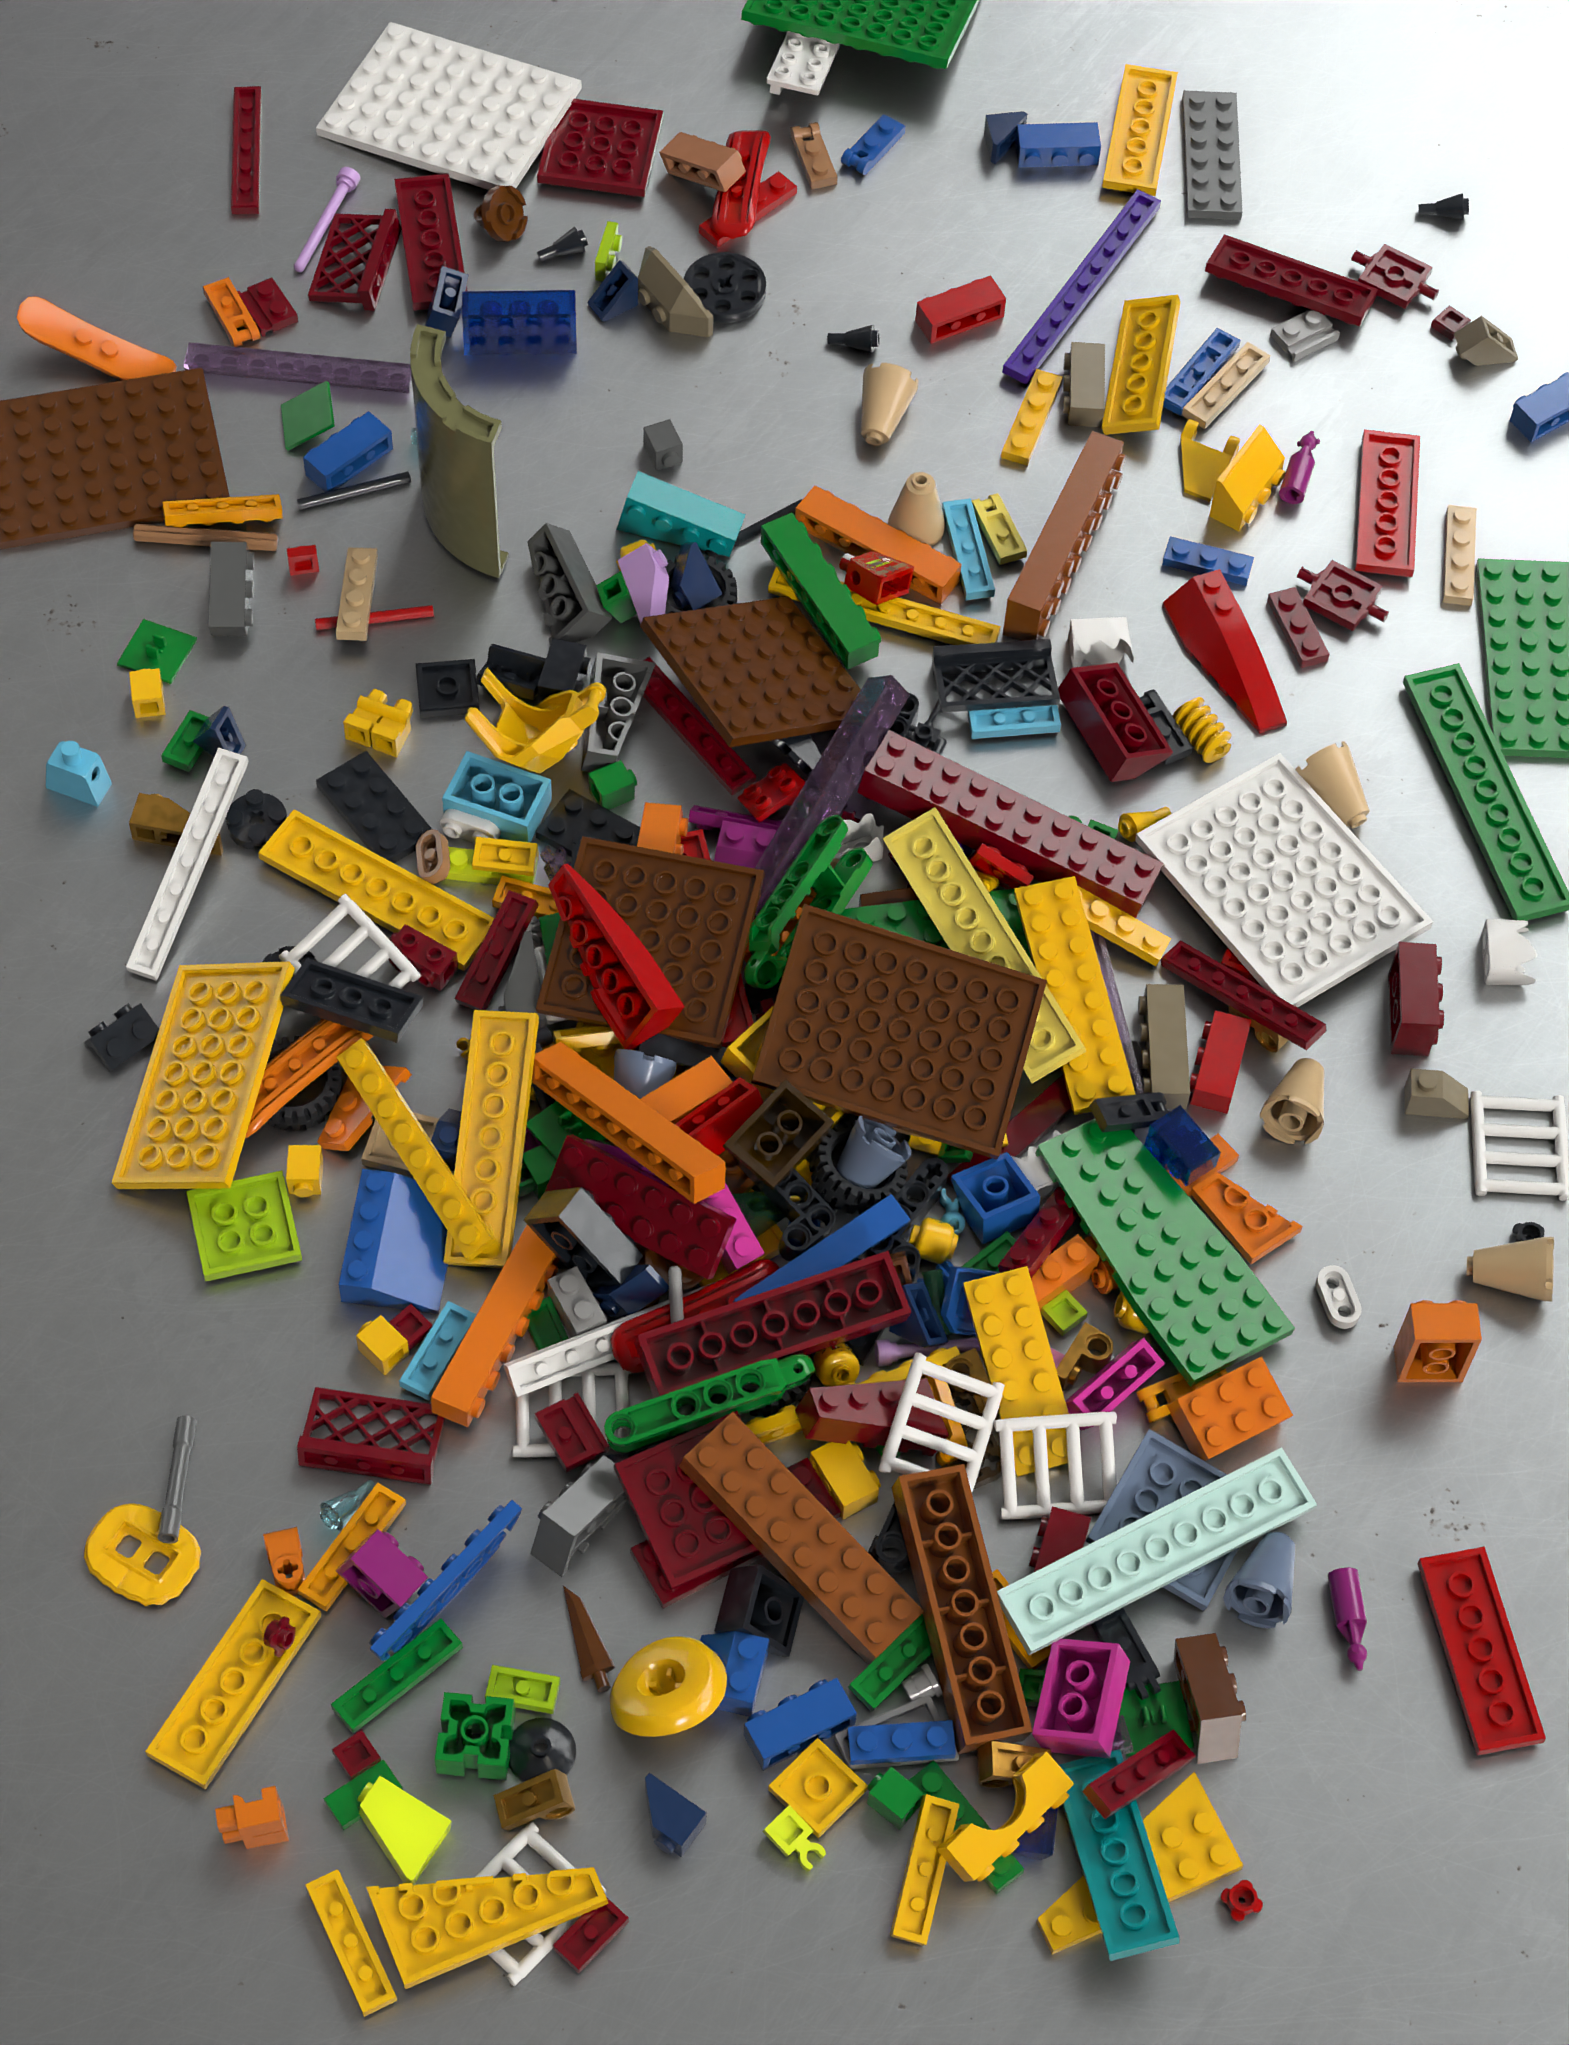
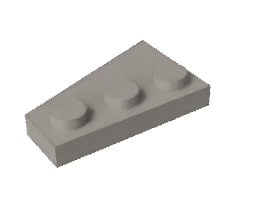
M927 1695L855 1726L942 1721L931 1696ZM847 1729L834 1735V1740L844 1762L851 1770L931 1763L932 1761H958L959 1754L956 1750L954 1759L850 1765Z

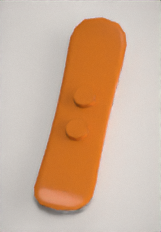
M38 296L28 297L19 306L16 317L19 326L25 334L45 346L79 360L120 381L176 372L177 366L170 358L110 334L59 308L46 299Z
M325 1019L317 1022L283 1052L267 1063L245 1138L257 1132L287 1102L337 1063V1056L361 1038L368 1041L373 1035Z

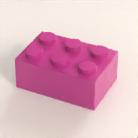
M1059 1639L1052 1643L1032 1736L1041 1748L1051 1749L1052 1753L1110 1758L1130 1666V1660L1120 1644Z

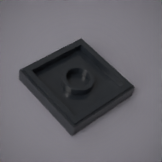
M475 659L415 663L420 718L464 715L470 707L477 708L480 711Z

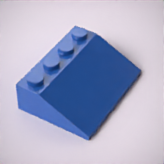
M362 1169L338 1284L341 1302L401 1310L412 1304L419 1312L439 1314L448 1264L444 1263L447 1229L414 1179L393 1172Z

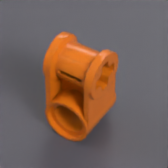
M297 1527L263 1534L275 1586L294 1597L299 1595L298 1588L306 1578ZM287 1574H292L293 1577H291V1578H286V1575H287Z

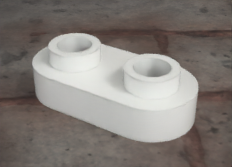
M447 809L440 820V826L447 836L455 839L461 838L474 844L476 837L498 839L501 834L500 829L493 822L456 809Z
M1329 1265L1324 1267L1318 1274L1316 1289L1327 1317L1338 1328H1351L1357 1324L1362 1312L1361 1304L1348 1273L1339 1266ZM1327 1283H1334L1337 1288H1330ZM1344 1311L1348 1314V1316L1343 1317L1339 1315L1338 1312Z

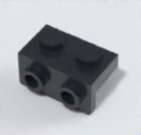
M491 644L487 662L477 674L476 684L484 686L481 678L488 667L493 675L515 697L533 700L538 693V683L546 658Z
M129 1003L114 1013L116 1020L109 1025H106L103 1021L88 1031L91 1037L84 1043L87 1047L91 1046L109 1072L157 1038L159 1028L141 1003L133 1008Z

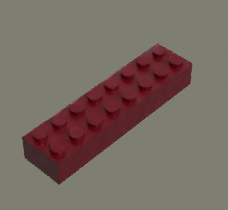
M885 1251L637 1335L634 1344L653 1397L656 1398L758 1361L774 1358L780 1360L796 1354L808 1355L905 1322L911 1314V1309L889 1251Z

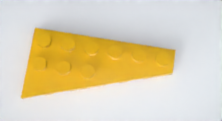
M1195 1771L1143 1819L1168 1902L1238 1872L1244 1866ZM1084 1875L1037 1918L1036 1923L1052 1955L1101 1933Z
M594 1867L550 1871V1873L535 1875L520 1873L513 1874L511 1877L493 1878V1876L438 1880L436 1883L413 1885L412 1883H404L395 1887H366L405 1989L608 1904L607 1897Z

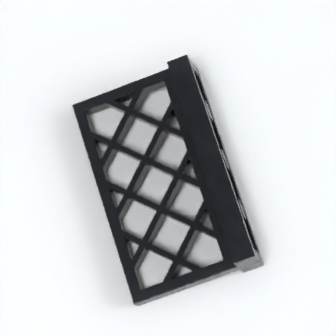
M1050 639L934 646L931 667L932 673L935 675L941 713L1059 705L1060 696L1051 657L1052 645ZM1046 668V671L1040 676L1030 669ZM1016 670L1017 673L1011 678L1001 671ZM987 672L988 674L981 680L971 673ZM957 674L959 676L952 682L942 675ZM1023 675L1034 681L1028 688L1017 682ZM994 677L1005 683L999 690L988 684ZM965 679L976 685L969 692L958 686ZM1041 685L1051 691V695H1039L1034 691ZM1012 687L1022 694L1019 697H1010L1005 693ZM982 689L991 694L992 697L990 699H980L975 695ZM952 691L963 697L960 701L947 702L946 697Z

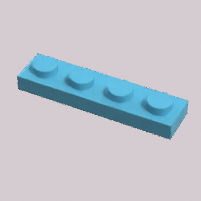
M971 498L943 502L942 511L954 557L957 562L962 564L960 580L965 599L973 600L994 597L995 587Z

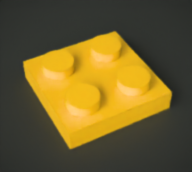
M817 1738L768 1785V1790L785 1807L790 1805L812 1828V1833L819 1839L868 1790V1785Z

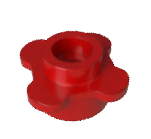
M1241 1880L1232 1889L1225 1888L1221 1893V1901L1228 1905L1231 1910V1918L1237 1922L1243 1921L1245 1916L1252 1912L1259 1913L1262 1910L1263 1902L1258 1898L1256 1890L1248 1880ZM1244 1898L1245 1903L1241 1904L1238 1899Z

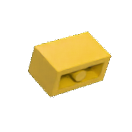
M850 1441L846 1444L829 1442L811 1451L809 1460L840 1509L842 1520L877 1503L879 1488H881L880 1481L873 1470L868 1471L862 1462L864 1457L861 1449L855 1442L851 1444Z

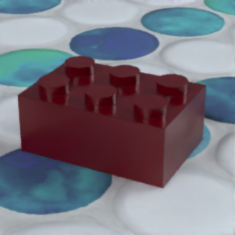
M1398 943L1388 973L1391 1054L1429 1056L1432 1045H1437L1438 1029H1443L1444 1010H1439V1002L1443 998V984L1438 983V975L1441 974L1442 957L1437 956L1436 944Z

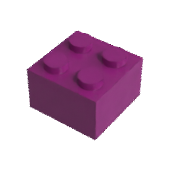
M377 1529L362 1541L335 1571L386 1618L399 1609L428 1576L423 1572L424 1567L416 1558L412 1556L407 1557L398 1548L399 1543L391 1534L387 1532L382 1533Z

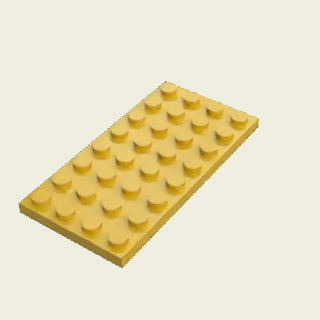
M290 961L179 965L111 1183L117 1189L231 1188L284 1006L280 1000V995L291 981L295 970Z

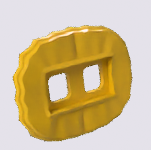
M123 1504L108 1511L94 1526L85 1543V1563L89 1572L97 1577L103 1585L108 1586L113 1592L123 1595L128 1600L137 1601L144 1606L151 1604L164 1605L168 1600L181 1594L184 1587L191 1582L193 1575L199 1569L202 1552L196 1538L182 1525H180L179 1537L176 1543L167 1544L159 1541L157 1537L161 1512L141 1504ZM127 1535L141 1541L140 1547L130 1558L116 1551L118 1545ZM154 1552H159L169 1558V1562L160 1574H154L144 1568L145 1563Z

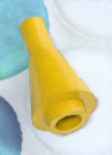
M1165 806L1153 812L1123 813L1119 818L1118 830L1122 837L1130 842H1134L1137 833L1171 815V811Z

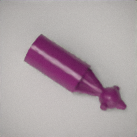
M1310 431L1300 441H1297V446H1301V449L1290 457L1279 491L1280 498L1287 503L1299 504L1304 500L1315 466L1312 450L1315 449L1317 444H1320V439H1316L1314 431Z
M1339 1568L1328 1573L1336 1626L1350 1644L1347 1649V1658L1350 1662L1354 1663L1357 1671H1362L1364 1661L1368 1655L1367 1649L1361 1644L1367 1625V1618L1359 1573L1356 1568Z

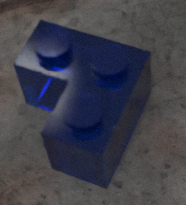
M1181 1105L1150 1124L1144 1146L1163 1168L1169 1170L1172 1176L1180 1179L1185 1186H1188L1215 1168L1221 1154L1219 1149Z

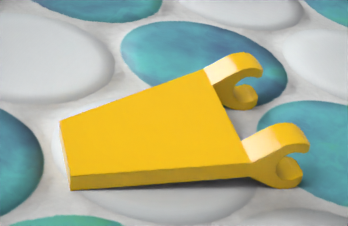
M1188 419L1180 438L1184 492L1211 502L1216 481L1236 456L1239 450L1240 438L1231 435L1223 452L1193 441L1197 435L1199 423Z

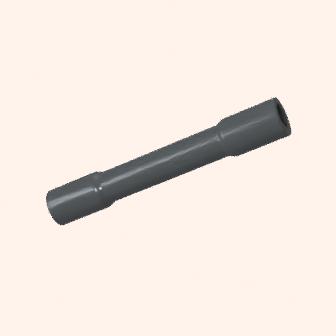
M180 1416L176 1421L173 1439L174 1450L165 1505L161 1512L157 1537L159 1541L167 1544L176 1543L179 1537L182 1501L190 1452L193 1448L197 1420L191 1416Z

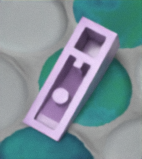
M646 543L617 560L640 623L643 617L665 614L669 576L665 568L668 565L666 557L661 550L656 551Z

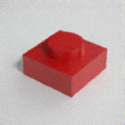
M316 545L297 546L286 549L290 576L319 572Z

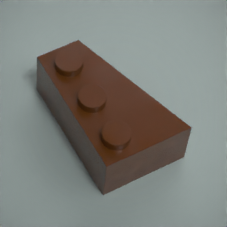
M1216 1633L1175 1639L1174 1665L1177 1678L1180 1682L1184 1702L1187 1701L1192 1720H1189L1191 1733L1196 1732L1198 1736L1197 1752H1195L1197 1764L1238 1758L1241 1723L1246 1721V1709L1242 1700L1238 1701L1236 1697L1237 1682L1234 1673H1229L1227 1669L1228 1654L1226 1647L1219 1645Z

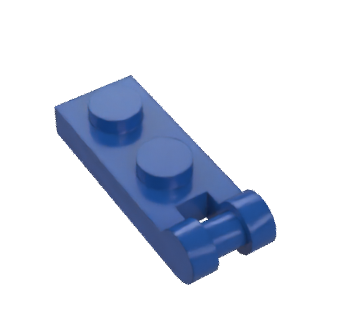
M883 114L850 149L847 148L844 151L841 163L848 167L852 165L856 167L857 172L866 175L905 134L906 126Z

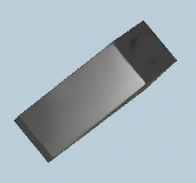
M531 931L524 932L504 992V1006H499V1011L537 1013L536 1006L541 986ZM537 1013L539 1016L538 1029L546 1026L545 1014Z

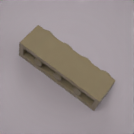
M1146 984L1144 996H1139L1138 1014L1144 1015V1023H1140L1139 1028L1140 1042H1145V1050L1141 1051V1069H1146L1147 1078L1142 1080V1094L1161 1092L1167 1101L1165 1105L1167 1109H1186L1190 1097L1184 985Z

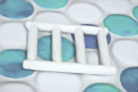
M343 894L339 898L338 902L340 904L290 952L285 950L279 955V959L282 962L290 961L295 968L293 973L295 975L302 966L298 961L337 923L349 914L360 927L322 963L336 967L369 936L380 947V950L355 974L369 978L390 958L401 972L388 985L402 989L410 980L415 982L421 977V974L347 894Z
M1472 1091L1470 1093L1475 1194L1477 1196H1485L1487 1192L1555 1195L1559 1196L1561 1201L1569 1200V1158L1564 1096L1555 1095L1552 1099L1482 1096L1481 1091ZM1483 1108L1553 1112L1554 1127L1484 1123ZM1485 1136L1552 1139L1555 1142V1155L1486 1151ZM1486 1164L1555 1167L1557 1183L1487 1179Z
M916 1352L910 1365L878 1470L882 1473H890L892 1470L903 1475L929 1471L927 1468L896 1458L901 1439L903 1438L967 1461L966 1473L971 1492H973L1005 1385L1000 1382H993V1385L939 1366L926 1361V1356ZM922 1374L987 1397L982 1417L916 1393ZM914 1406L977 1429L972 1449L907 1426L906 1423L911 1407Z
M606 1362L570 1376L582 1377V1400L595 1422V1376L615 1375L616 1411L629 1407L628 1374H631V1372L623 1370L618 1362ZM562 1380L548 1385L549 1406L562 1400ZM529 1393L519 1397L515 1396L516 1445H513L512 1457H557L549 1443L530 1444ZM619 1428L617 1430V1438H625L630 1434V1429ZM609 1446V1452H603L599 1455H610L618 1453L614 1452Z
M1092 1412L994 1420L995 1432H999L1004 1501V1508H1000V1519L1017 1520L1042 1518V1516L1049 1517L1052 1506L1081 1515L1101 1514L1116 1487L1112 1424H1116V1412ZM1099 1426L1104 1500L1084 1501L1079 1427ZM1066 1428L1071 1502L1051 1503L1046 1429ZM1032 1430L1037 1504L1017 1506L1013 1431Z
M530 1821L475 1877L493 1876L494 1878L502 1869L510 1877L513 1874L520 1873L530 1875L513 1859L527 1844L555 1870L576 1868L538 1834L539 1828L534 1822ZM581 1916L554 1926L544 1937L538 1933L526 1938L525 1940L533 1948L519 1963L503 1948L488 1955L508 1973L506 1977L510 1984L516 1986L553 1949V1944Z

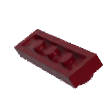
M511 890L508 891L454 998L457 1003L474 1010H487L523 938L524 932H526L539 906L536 900Z
M1061 1187L1055 1189L998 1264L999 1273L1027 1266L1030 1278H1032L1076 1220L1078 1213L1074 1207L1069 1208L1064 1201L1066 1194Z
M1173 1729L1089 1783L1082 1792L1102 1817L1107 1819L1188 1765L1196 1755Z

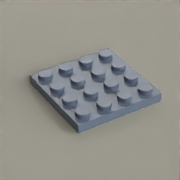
M1149 1429L1085 1541L1091 1544L1227 1474ZM1239 1548L1163 1586V1588L1200 1610L1205 1611Z

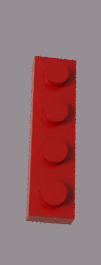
M779 171L760 183L755 222L797 194V185ZM712 217L699 225V234L716 248L730 240V238L718 236L713 230Z

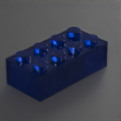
M575 290L462 291L464 355L577 354Z

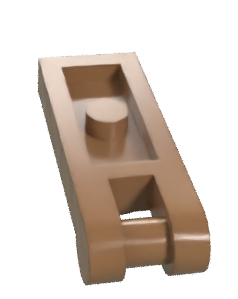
M818 122L809 123L808 127L800 128V126L790 127L791 139L811 190L837 185L838 177L820 134ZM804 138H811L809 141L803 140Z

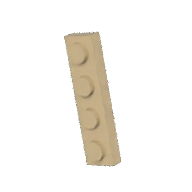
M1247 342L1184 406L1182 416L1197 421L1199 423L1198 426L1206 429L1265 368L1270 361L1271 355Z
M1456 505L1447 506L1442 603L1472 606L1474 599L1477 508Z
M348 547L336 627L337 640L367 641L378 560L377 548Z

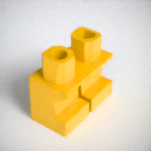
M372 689L367 697L359 696L356 709L352 714L348 713L343 721L345 739L369 748L372 745L374 750L397 758L411 731L412 703L401 698L397 700L394 707L386 704L388 702L387 695L383 691Z

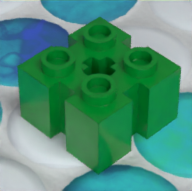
M444 1692L440 1718L442 1733L438 1732L435 1753L436 1773L465 1776L466 1768L478 1769L479 1778L507 1780L510 1759L509 1740H512L516 1714L514 1699L486 1696L485 1704L473 1703V1696L471 1694ZM479 1733L481 1737L473 1739V1734Z

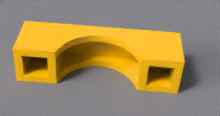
M1047 1751L1036 1753L1011 1777L1016 1793L1015 1806L1011 1816L1003 1825L994 1830L983 1829L972 1823L961 1825L937 1848V1851L964 1882L975 1880L980 1882L984 1880L995 1869L992 1863L1001 1855L1004 1858L1010 1855L1019 1846L1020 1843L1017 1839L1025 1831L1031 1833L1044 1822L1045 1819L1042 1815L1050 1807L1056 1809L1068 1799L1069 1794L1067 1791L1074 1783Z

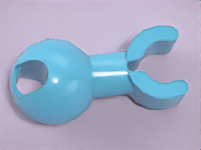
M943 1188L939 1201L942 1207L946 1209V1213L941 1217L940 1221L953 1225L954 1234L959 1235L965 1228V1219L958 1212V1208L961 1206L957 1196L954 1202H951V1199L946 1195V1189Z

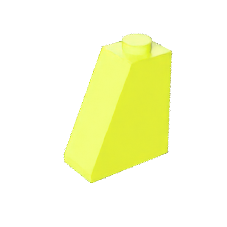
M379 1776L374 1785L368 1782L359 1795L358 1801L361 1802L359 1814L403 1884L412 1883L415 1885L449 1833L452 1821Z

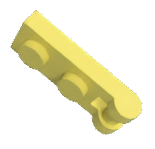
M998 493L989 495L988 499L982 501L979 498L971 500L976 519L999 565L1026 558L1027 549Z

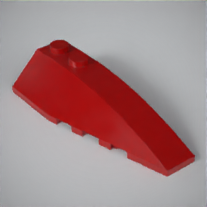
M1218 569L1192 577L1162 603V607L1185 651L1190 656H1195L1202 664L1201 669L1208 676L1211 674L1219 683V689L1225 696L1229 695L1236 702V708L1259 734L1286 726L1287 720L1265 660L1221 570Z
M563 864L548 884L562 921L568 922L570 927L569 940L572 947L579 950L583 960L580 967L583 975L590 978L594 988L590 993L596 1006L623 1048L631 1050L668 1028L685 1006L654 958L619 914L569 864Z

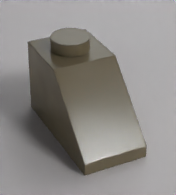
M1482 315L1454 333L1457 341L1455 348L1458 355L1463 360H1469L1475 366L1513 363L1518 360L1512 338Z
M1411 1068L1404 1086L1406 1115L1468 1119L1469 1098L1467 1087L1444 1071Z

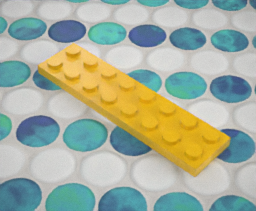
M295 809L258 852L260 860L337 902L343 894H347L373 922L391 932L398 933L406 924L457 952L458 968L462 971H465L474 960L494 920L492 916Z
M1075 876L1014 888V896L1033 965L1042 979L1047 980L1046 985L1086 1049L1085 1053L1061 1066L1073 1114L1078 1115L1092 1112L1089 1106L1094 1099L1136 1095Z
M474 1010L454 1177L496 1242L470 1261L464 1257L447 1230L444 1254L445 1264L503 1268L512 1252L539 1023L537 1013Z

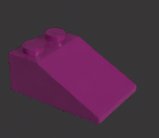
M723 820L714 861L760 869L765 872L754 917L755 920L773 891L782 853L783 831Z

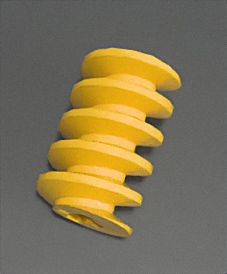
M1197 697L1181 705L1172 717L1185 737L1188 738L1190 744L1195 746L1197 753L1202 755L1204 762L1213 763L1227 755L1231 748V744L1228 742L1232 735L1229 731H1224L1225 726L1223 723H1217L1218 717L1216 714H1210L1211 708L1208 705L1203 706L1204 699Z

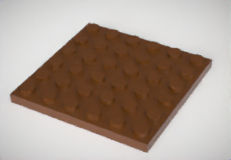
M789 596L643 617L640 627L729 747L875 723L879 716V712L870 705L869 699L864 696L863 691Z
M582 836L574 870L610 904L636 934L685 1006L671 1025L659 1033L699 1045L721 1049L749 941L750 928L754 921L765 877L764 870ZM560 917L536 1011L540 1014L610 1027L592 998L590 992L594 988L589 976H584L580 964L583 963L578 948H573L569 940L570 927L568 922L562 921Z

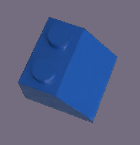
M1008 1152L1001 1154L997 1160L991 1158L951 1176V1181L965 1219L982 1244L999 1238L1006 1231L1010 1233L1030 1224L1039 1212V1193Z
M739 1631L701 1635L700 1641L720 1657L726 1669V1691L717 1710L750 1717L754 1711L768 1656L769 1639Z

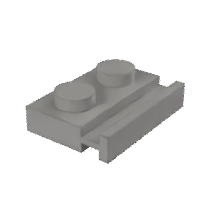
M1310 309L1273 327L1270 336L1286 354L1289 353L1292 356V360L1295 362L1337 341L1340 332L1332 328L1333 324L1323 314Z

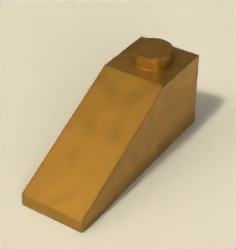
M139 793L129 821L132 839L177 847L191 813L170 798L159 794ZM219 833L210 854L222 856L223 847Z

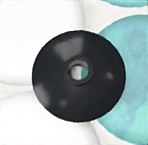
M550 1718L530 1719L519 1725L513 1731L512 1740H509V1768L522 1782L553 1769L568 1775L575 1763V1740L571 1732L556 1720ZM538 1743L547 1745V1749L544 1752H537L534 1747Z

